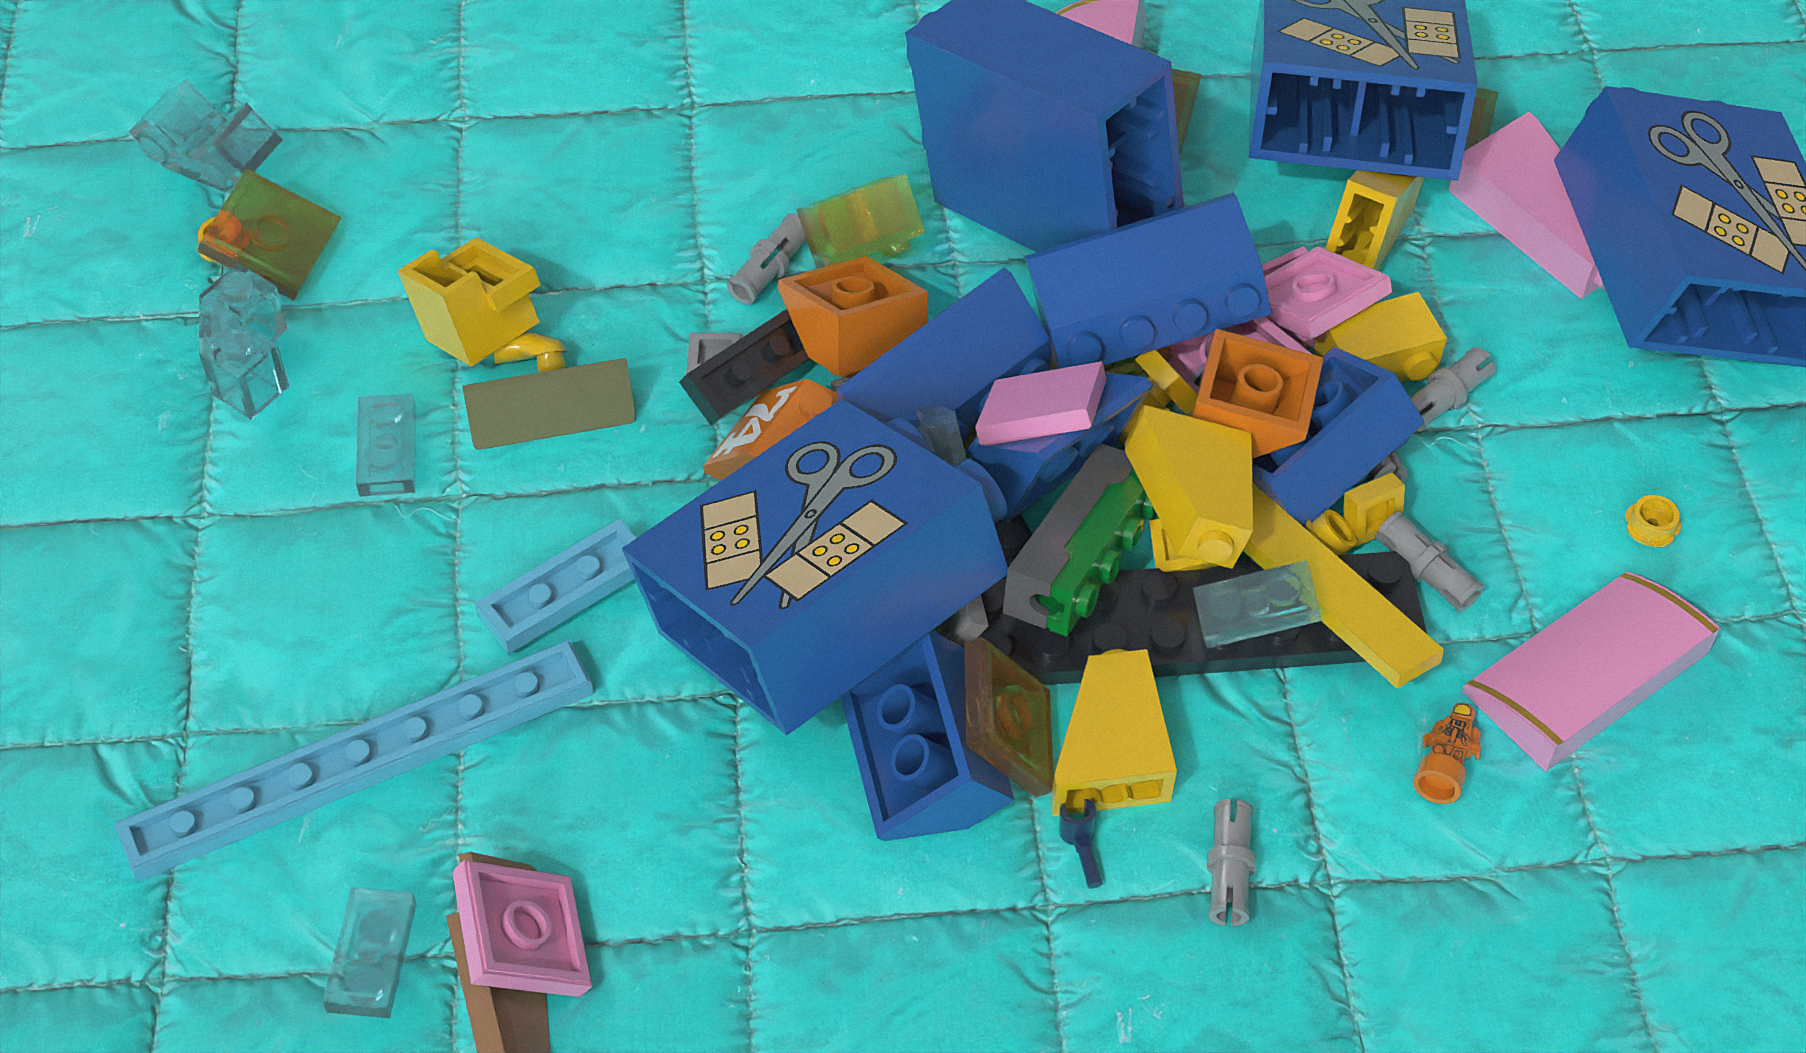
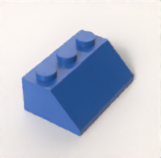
M1333 347L1323 356L1305 440L1253 458L1252 483L1306 529L1305 524L1308 520L1313 522L1342 497L1345 492L1362 483L1367 477L1368 472L1391 452L1401 448L1407 442L1409 436L1425 422L1395 373Z
M1105 373L1107 380L1090 429L988 446L980 445L979 438L977 437L971 443L967 452L971 455L970 459L981 465L1000 488L1007 505V515L1002 520H1012L1077 474L1099 443L1114 447L1153 387V384L1146 377Z
M930 631L841 696L878 839L890 841L968 829L1015 800L969 650Z

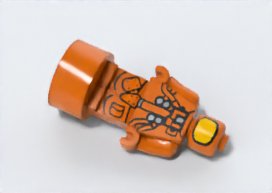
M1467 703L1455 704L1450 716L1445 717L1444 720L1437 721L1431 732L1423 735L1422 747L1427 748V745H1430L1432 751L1421 759L1413 779V786L1420 796L1430 802L1450 804L1457 801L1467 776L1464 768L1466 757L1470 758L1471 755H1475L1476 760L1480 758L1481 732L1477 728L1472 727L1475 710Z

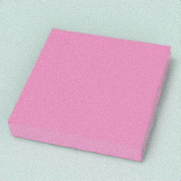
M1316 247L1264 277L1271 314L1265 317L1279 326L1312 340L1392 293L1390 276L1321 247Z
M1102 361L995 380L975 427L980 445L988 446L1090 429L1107 380Z
M463 860L452 871L471 984L581 997L592 987L571 876Z

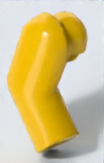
M533 332L521 334L493 353L495 364L536 358L539 372L566 368L563 353L567 351L563 343L559 339Z

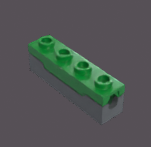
M1099 443L1008 567L1003 614L1044 629L1048 627L1050 631L1066 637L1081 616L1088 618L1092 614L1103 583L1112 584L1119 571L1124 552L1126 550L1130 552L1135 550L1141 538L1145 521L1147 519L1155 520L1158 516L1125 451Z

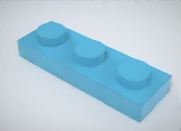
M619 518L475 602L477 616L505 651L510 654L634 580L635 578L622 548L637 537Z

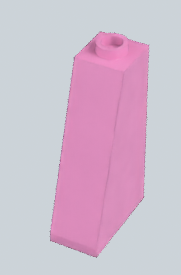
M1527 112L1464 151L1459 180H1451L1448 191L1575 295L1583 299L1599 287L1602 290H1605V287L1554 163L1560 148L1533 114Z

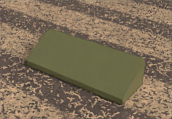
M626 358L462 386L473 447L477 450L626 425L635 422L636 419Z

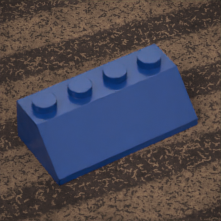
M1234 192L1025 256L1041 323L1050 338L1051 356L1058 369L1101 361L1103 365H1107L1214 332L1216 329L1221 330L1271 314L1263 268L1238 198Z
M1003 267L838 387V401L841 399L846 400L883 424H887L896 417L904 418L921 433L931 448L932 453L939 457L946 451L957 449L967 436L976 429V424L995 380L1051 370L1050 338L1014 276Z

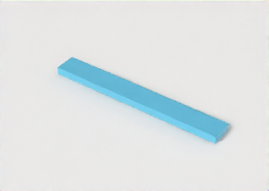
M566 640L115 822L114 825L134 877L139 882L594 695L592 682L570 640Z

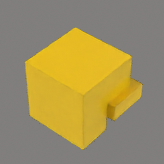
M477 237L440 259L437 251L431 249L397 270L425 339L470 367L540 323L529 296L531 291L541 286L535 268Z

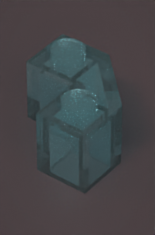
M187 79L167 91L128 131L139 142L141 150L149 158L159 162L165 169L222 192H226L246 181L283 141L247 102L223 116Z
M239 263L234 265L199 295V355L212 395L252 420L289 387L278 344L274 343L277 338L288 330L277 287Z

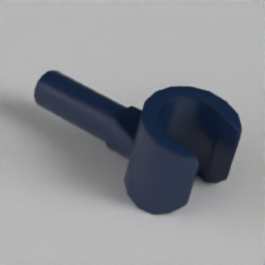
M1084 799V819L1082 820L1070 818L1066 813L1065 804H1061L1059 811V835L1063 841L1075 846L1076 852L1079 854L1087 886L1089 889H1094L1103 884L1092 843L1095 835L1096 807L1092 801Z

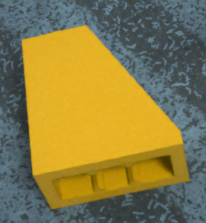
M1357 170L1347 181L1325 250L1378 271L1414 209L1424 177Z
M1143 405L1125 442V453L1177 555L1233 568L1254 531L1251 433Z
M1114 649L1106 651L1101 655L1089 656L1054 776L1051 801L1053 817L1059 816L1060 806L1063 803L1065 804L1067 815L1084 813V799L1092 801L1096 811L1171 802L1177 768L1147 649L1136 651Z

